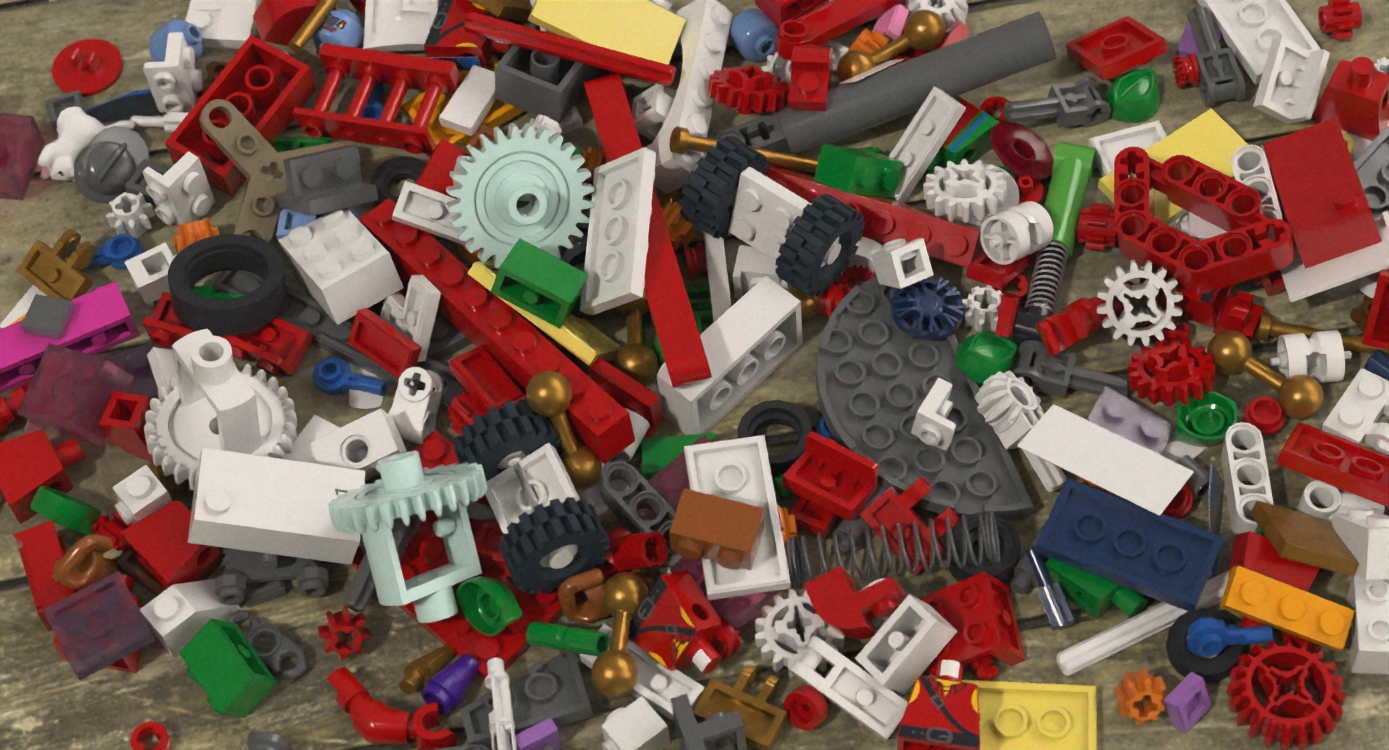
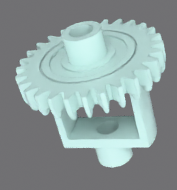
M509 123L508 136H505L497 126L493 130V141H490L484 134H480L479 138L482 148L479 150L468 144L466 147L472 157L458 156L454 171H450L449 174L453 179L454 186L446 187V192L457 199L447 202L446 208L450 212H459L452 216L449 221L453 227L462 226L456 232V236L460 241L469 239L465 247L470 253L480 248L477 257L481 261L485 262L492 256L493 266L498 269L519 238L561 259L558 246L562 245L571 249L573 245L568 238L569 235L582 238L583 233L576 227V224L589 223V218L581 210L594 207V203L591 200L583 197L594 192V187L591 184L582 183L592 176L591 172L587 168L578 169L585 162V159L580 154L571 157L576 148L570 142L561 146L564 137L557 132L549 139V129L541 126L535 135L534 126L526 123L522 134H520L518 127L514 123ZM518 200L530 201L529 204L523 208L516 207Z
M418 451L404 452L383 458L378 461L382 479L375 480L373 484L360 485V488L348 490L347 493L338 495V498L331 499V502L328 503V509L332 524L336 530L342 533L348 532L352 534L356 531V528L362 533L379 604L384 606H402L413 602L417 619L420 623L435 622L451 617L458 613L452 585L482 573L466 506H468L469 500L476 502L487 491L482 464L477 465V463L469 464V462H465L459 465L458 463L447 466L442 464L431 469L429 467L422 468ZM434 510L438 521L433 523V530L438 537H443L449 563L404 581L391 531L394 526L393 520L402 518L403 523L408 526L410 522L409 516L418 514L421 521L424 522L426 520V511Z

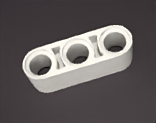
M1244 145L1238 148L1231 157V166L1235 180L1259 193L1264 216L1270 219H1282L1286 222L1275 181L1263 149L1257 145Z
M1240 422L1233 424L1227 430L1221 453L1231 527L1234 536L1248 531L1255 533L1256 521H1251L1246 517L1252 516L1250 512L1256 501L1274 505L1261 432L1250 423ZM1235 446H1243L1248 450H1240ZM1240 481H1249V482L1253 483L1254 485H1252V486L1245 485V484L1241 483Z

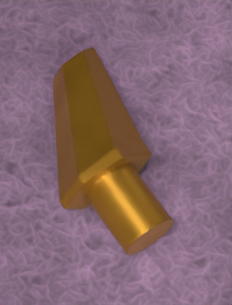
M446 644L410 662L403 670L405 677L399 683L400 689L406 694H413L419 685H423L426 680L431 678L455 653L453 649Z

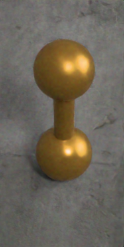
M931 10L916 11L907 19L904 26V35L871 54L863 50H851L845 53L838 61L836 68L839 82L841 83L885 63L911 47L918 51H931L937 48L945 37L946 28L943 19Z
M644 289L642 298L620 305L617 309L620 314L626 316L627 345L618 351L614 360L615 368L642 385L649 383L656 375L658 369V359L655 352L649 346L643 344L642 315L650 310Z
M1235 330L1221 331L1210 340L1207 354L1213 355V364H1215L1217 371L1223 374H1236L1244 370L1278 392V402L1282 407V411L1287 416L1299 420L1308 419L1321 409L1324 393L1321 385L1314 378L1308 375H1294L1286 379L1252 357L1251 343L1241 332Z
M540 372L527 385V402L537 414L550 417L558 438L562 441L561 446L564 452L560 455V459L575 490H587L599 480L602 465L593 450L589 447L578 445L565 413L572 398L571 385L558 372Z
M629 572L613 575L605 583L602 591L603 604L606 610L614 616L610 650L603 652L595 659L591 669V678L596 689L608 697H622L628 694L636 686L639 677L638 665L634 658L626 651L631 618H633L649 594L645 582L638 575Z

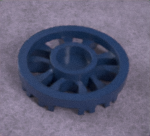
M942 277L939 280L926 278L902 289L897 288L891 301V315L896 325L906 334L921 340H940L950 336L959 328L964 315V306L960 297V291H957L956 287L952 288L949 286L948 280L944 281ZM926 287H932L935 289L933 291H930ZM906 292L912 298L902 297V295ZM941 292H944L945 294L942 297H940L939 294ZM953 301L955 306L947 305L945 302ZM913 316L916 321L910 326L904 319ZM940 320L948 327L939 330L936 322ZM922 324L929 325L928 331L921 330Z

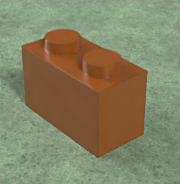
M684 488L669 532L671 550L688 559H699L702 557L716 561L720 566L727 569L738 570L741 567L751 570L765 526L764 508Z

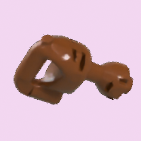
M95 534L83 537L71 547L63 558L53 564L54 573L52 578L69 589L85 590L92 586L104 590L103 588L107 589L112 574L118 573L115 562L103 557L105 552L112 549V539L108 536Z
M599 568L566 579L558 588L561 610L568 620L592 623L611 615L603 604L602 591L605 583L602 571ZM634 569L629 572L638 575L645 582L648 590L652 589L655 585L651 572L642 575L640 569Z

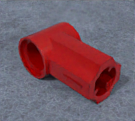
M613 527L607 534L610 540V553L605 554L606 560L603 564H596L595 566H604L602 574L608 580L613 575L626 572L627 570L661 567L668 557L666 551L667 540L659 531L633 534L622 527Z

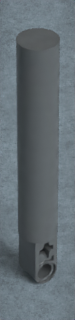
M1038 11L883 69L856 82L846 83L828 90L826 111L796 110L785 106L782 110L777 109L775 112L724 130L716 135L714 139L719 140L722 138L725 140L726 136H731L748 146L801 155L822 147L823 144L833 143L918 111L934 86L940 88L953 98L1056 59L1055 49L1046 23Z

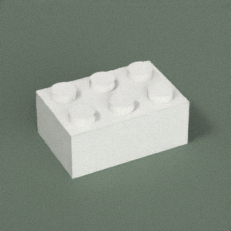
M348 208L326 212L320 218L305 226L293 229L287 236L278 240L295 277L337 325L356 315L357 310L369 308L404 288L390 253Z

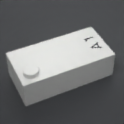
M768 276L763 277L700 334L712 378L673 389L666 363L662 364L656 375L663 417L685 435L706 434L803 344L801 301Z
M202 448L196 470L188 543L351 565L360 543L361 533L357 528L352 534L336 530L331 521L328 503L331 502V499L338 498V495L347 493L348 490L360 488V485L365 483V471Z

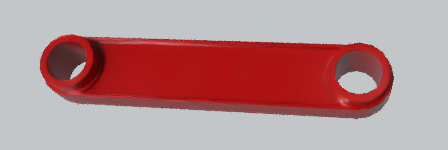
M833 0L796 20L782 22L776 38L777 53L781 58L791 61L794 45L820 46L887 12L896 5L901 4L904 7L907 0Z

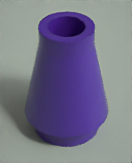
M463 654L458 660L425 681V688L421 692L423 700L426 704L439 702L441 715H446L449 711H455L474 678L479 674L478 668L480 665L470 655Z

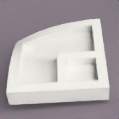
M191 0L185 21L198 27L202 34L203 47L240 49L250 35L255 36L256 24L252 16L259 7L260 0Z
M366 0L363 49L383 52L425 51L424 44L438 11V0Z

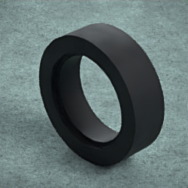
M226 234L199 240L179 252L168 269V284L173 311L184 325L195 331L209 329L212 335L219 336L250 332L273 320L280 313L286 302L287 290L283 260L275 248L255 237ZM225 270L248 271L263 279L262 284L254 291L232 299L206 298L192 290L194 284L203 277Z

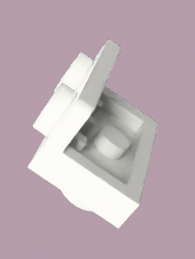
M183 32L168 33L165 61L145 62L143 71L159 112H190L196 104L197 91H202L203 88L201 70H196L194 50L192 47L187 46Z
M1284 37L1273 39L1253 107L1285 124L1310 120L1317 107V97L1322 80L1327 72L1326 65L1330 53L1324 49L1310 52Z
M189 151L163 176L150 167H146L142 171L147 183L146 191L153 198L156 205L155 213L168 225L174 223L179 226L195 222L200 217L206 215L215 203L201 161Z

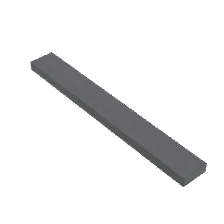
M225 270L211 287L215 289L214 292L248 294L257 289L262 284L263 279L248 271ZM286 286V302L280 313L276 316L277 318L311 333L314 336L311 341L312 344L398 386L399 379L348 343L354 319L349 318L337 325L316 300ZM428 356L426 361L417 362L416 367L433 371L443 379L444 393L439 408L447 411L453 402V398L460 395L466 389L451 373L448 366ZM419 382L417 389L424 391L426 383Z

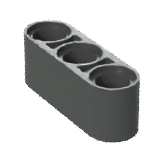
M614 462L609 465L603 473L600 487V496L606 506L633 534L659 531L665 539L670 538L669 532L676 511L632 465L625 462ZM616 479L623 480L628 484L629 489L621 492L615 491L611 488L609 482ZM647 508L652 510L657 518L645 521L638 517L636 511ZM666 547L668 557L663 565L678 567L685 563L688 558L682 557L676 551Z

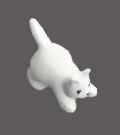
M74 106L64 109L57 120L58 139L46 145L39 157L38 165L43 167L41 178L47 180L51 177L55 181L75 182V164L79 156L98 133L112 126L133 129L136 124L133 121H118L109 126H104L96 118L85 114L81 107Z

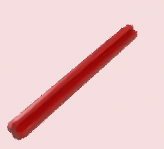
M475 12L468 13L465 19L464 30L468 33L664 86L672 85L675 78L676 68L664 63Z

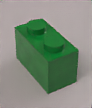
M823 144L813 181L846 193L893 198L900 181L903 161L871 150Z
M519 238L500 265L491 293L560 329L579 301L589 274Z
M211 618L179 652L188 666L187 673L195 682L202 686L208 695L207 702L210 707L221 715L245 718L277 684L248 640L234 623Z

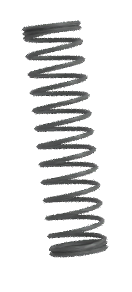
M986 511L983 524L982 514L978 513V562L972 549L965 515L961 516L963 533L962 564L955 549L950 520L948 517L945 518L947 536L946 566H944L939 552L933 520L930 519V568L926 564L917 522L914 520L915 563L913 570L905 551L901 524L898 522L899 565L897 572L894 569L889 554L885 526L882 525L883 568L881 574L874 560L869 528L866 527V576L862 574L855 550L854 533L850 529V575L854 577L856 567L861 579L866 581L870 575L872 564L877 577L883 578L888 562L891 572L898 577L902 571L903 559L909 573L914 575L918 569L919 556L924 569L930 573L934 567L935 553L939 565L943 570L947 571L950 566L951 550L957 566L963 569L967 559V546L974 565L979 567L983 558V543L990 562L993 565L995 563L999 564L1000 545L995 515L991 511L989 513ZM834 531L835 568L839 566L843 567L839 552L838 534ZM818 533L819 576H821L823 571L827 573L828 570L824 559L822 536ZM804 535L801 536L800 546L796 536H789L786 550L791 583L796 589L798 587L803 588L808 575L810 580L814 579L808 561L806 537Z

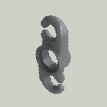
M238 610L231 613L225 622L235 624L237 621L247 620L250 618V612L248 610ZM252 617L250 619V628L242 633L254 650L255 644L259 639L266 636L276 639V645L271 651L267 653L255 651L264 665L269 666L273 672L278 673L281 671V661L293 656L297 658V666L294 669L282 671L281 677L284 680H293L300 677L308 665L305 651L281 633L276 626L266 623L262 624L258 618Z

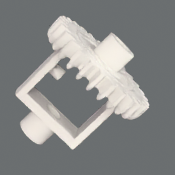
M209 329L190 333L172 345L177 379L171 377L169 380L170 391L165 387H160L158 390L159 399H151L149 403L150 410L145 414L146 424L144 426L148 453L152 454L155 466L162 465L164 476L174 473L175 483L178 485L189 478L190 490H194L196 470L202 448L285 459L284 453H292V441L297 439V417L294 411V402L291 398H288L286 388L278 386L276 377H271L267 382L266 372L263 369L258 370L257 374L252 377L250 364H246L240 372L233 361L230 343L222 337L213 336Z

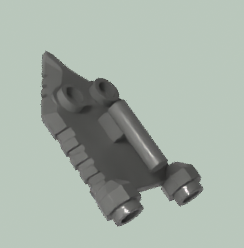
M223 548V554H225L223 566H225V571L215 579L216 596L219 597V601L222 604L236 605L243 602L244 595L247 594V583L297 579L298 588L301 589V594L306 597H320L326 593V588L329 587L328 570L322 566L319 560Z

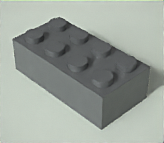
M530 22L527 26L530 28L541 30L540 26L532 22ZM512 45L495 67V99L537 116L538 114L545 115L560 124L586 90L584 82L593 80L601 68Z

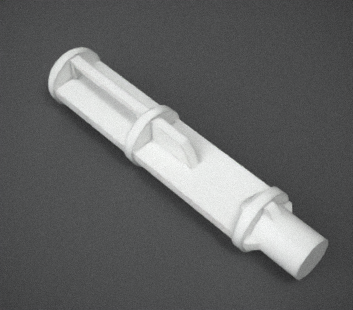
M491 658L487 661L488 675L485 677L484 682L486 688L492 690L494 710L489 713L492 750H496L495 735H497L498 750H511L509 733H511L513 750H517L509 686L510 678L504 671V661L501 658Z

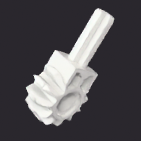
M999 371L986 379L979 388V392L974 396L979 404L977 411L983 414L986 419L985 423H989L993 427L994 432L998 435L1006 450L1020 448L1017 445L1044 415L1042 408L1039 406L1041 399L1034 394L1033 387H1029L1023 377L1017 378L1011 371L1005 373ZM1022 449L1047 491L1053 492L1063 487L1067 477L1061 467Z

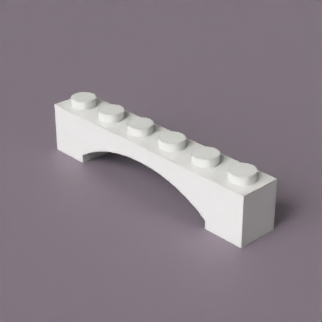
M695 0L677 12L678 16L686 19L678 42L682 44L683 51L680 82L664 124L652 144L646 147L656 152L655 179L653 184L665 194L689 184L690 179L688 177L691 171H696L698 167L696 163L703 157V152L687 149L683 154L672 153L669 144L671 133L676 126L687 128L689 135L707 138L715 98L709 97L708 92L710 74H714L715 70L721 71L733 16L717 0Z

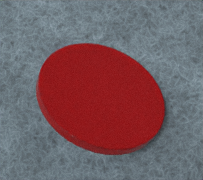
M102 39L80 40L70 44L57 55L52 65V77L57 87L66 94L80 90L82 97L97 95L109 89L120 77L123 69L122 57L118 49L108 41Z

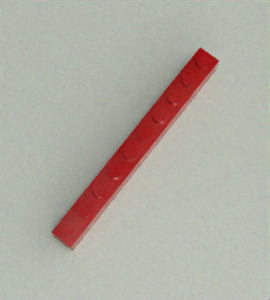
M390 198L359 218L367 230L390 253L398 275L408 284L411 275H424L441 292L437 311L476 347L483 345L509 377L525 392L529 381L536 374L543 371L558 372L568 380L572 389V398L565 413L575 438L584 446L593 450L600 461L606 464L635 442L631 419L627 410L512 307L468 275L469 269L428 232L392 220L396 204Z

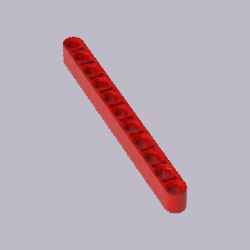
M614 73L584 82L607 163L641 149L642 145L620 74ZM653 184L652 214L649 224V248L646 256L644 291L674 389L712 378Z

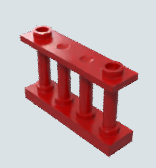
M329 43L322 44L318 55L329 75L313 110L295 107L292 112L304 134L313 138L328 137L403 149L412 154H419L421 152L431 154L436 144L427 127L439 97L444 93L454 94L463 81L455 62ZM346 78L361 80L346 115L330 113L329 109L342 80ZM379 83L393 85L379 120L362 118L361 116L374 85ZM411 88L426 90L413 124L395 123V118L407 90Z

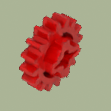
M746 65V67L723 68V71L715 70L714 74H710L708 92L710 98H716V103H724L728 108L738 110L740 114L751 115L754 112H775V108L782 110L784 105H787L790 87H788V82L781 81V77L773 76L770 72H764L759 69V66Z
M1171 339L1169 345H1163L1160 341H1156L1155 348L1141 347V355L1133 354L1131 356L1132 363L1128 364L1130 390L1138 391L1139 399L1151 397V404L1153 405L1161 401L1166 402L1167 407H1172L1174 401L1178 400L1182 404L1188 405V398L1203 399V391L1211 392L1212 382H1216L1213 355H1205V348L1203 346L1192 349V342L1190 341L1180 344L1177 343L1176 339Z

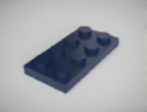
M1066 478L1037 540L1035 553L1194 614L1223 546L1224 537L1164 514L1159 516L1132 502Z

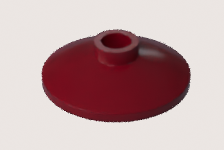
M1000 121L998 124H995L990 131V142L1005 167H1008L1010 171L1020 176H1029L1033 181H1043L1052 174L1053 157L1045 143L1035 133L1018 123Z

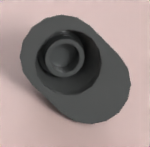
M112 126L103 129L94 137L75 164L74 180L78 190L86 198L98 203H109L126 192L124 185L131 178L143 159L149 161V150L144 139L137 132L127 127Z

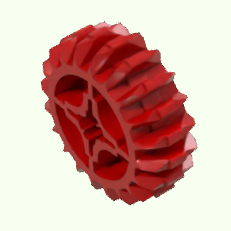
M1289 637L1284 640L1282 647H1279L1274 640L1266 643L1265 649L1255 643L1251 647L1250 655L1243 653L1238 659V666L1231 670L1229 676L1231 683L1227 687V695L1232 698L1229 702V710L1233 713H1239L1236 718L1237 727L1250 725L1248 730L1249 739L1259 734L1264 736L1263 744L1265 748L1270 746L1273 740L1280 742L1281 750H1288L1290 742H1293L1299 750H1303L1306 748L1307 740L1317 746L1322 741L1323 734L1328 736L1332 734L1336 726L1335 722L1341 720L1343 714L1341 706L1344 705L1346 700L1345 692L1341 691L1344 683L1343 676L1333 675L1336 669L1335 662L1322 663L1324 657L1322 650L1314 654L1307 652V641L1302 643L1299 648L1292 647ZM1307 681L1315 689L1319 697L1320 706L1312 700L1313 696L1305 689ZM1252 683L1260 688L1259 693L1267 699L1265 708L1260 705L1254 696Z

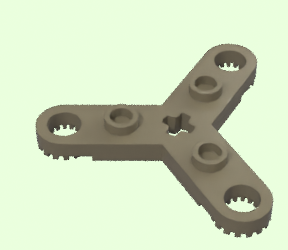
M222 99L212 100L207 103L199 119L202 130L210 136L218 145L217 147L248 179L233 234L253 233L255 236L257 235L258 239L268 244L271 242L281 209L278 206L276 193L288 190L283 159L350 145L347 142H334L278 153L233 104ZM214 110L224 111L229 118L228 126L225 128L215 127L210 122V112ZM358 152L359 162H360V164H361V158H360V154H359V152ZM269 165L275 167V174L280 176V179L275 178L272 183L265 181L266 175L261 172V170H266Z

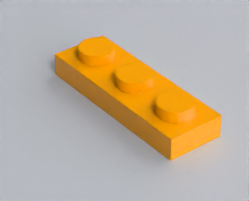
M1241 566L1232 567L1220 607L1334 651L1343 650L1355 612L1353 609Z

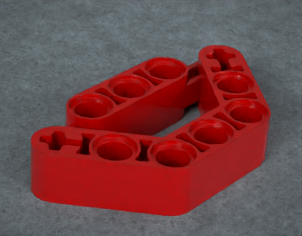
M1128 147L1121 150L1115 157L1114 227L1120 252L1125 258L1135 260L1142 267H1144L1147 260H1150L1152 262V271L1157 272L1161 267H1165L1167 272L1164 279L1176 278L1177 286L1194 294L1207 293L1283 269L1293 261L1295 254L1291 227L1282 219H1270L1263 215L1261 197L1254 189L1185 155L1169 157L1162 164L1150 158L1144 149ZM1154 189L1165 194L1173 204L1227 232L1198 241L1154 218Z

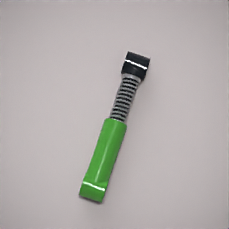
M1058 142L1052 178L1044 207L1053 223V238L1047 247L1036 251L1037 258L1026 299L1027 302L1023 310H1018L1012 341L1018 345V348L1024 341L1034 340L1042 342L1035 324L1055 314L1054 311L1059 297V288L1063 280L1066 260L1071 258L1074 250L1079 216L1084 204L1087 186L1090 184L1096 148Z

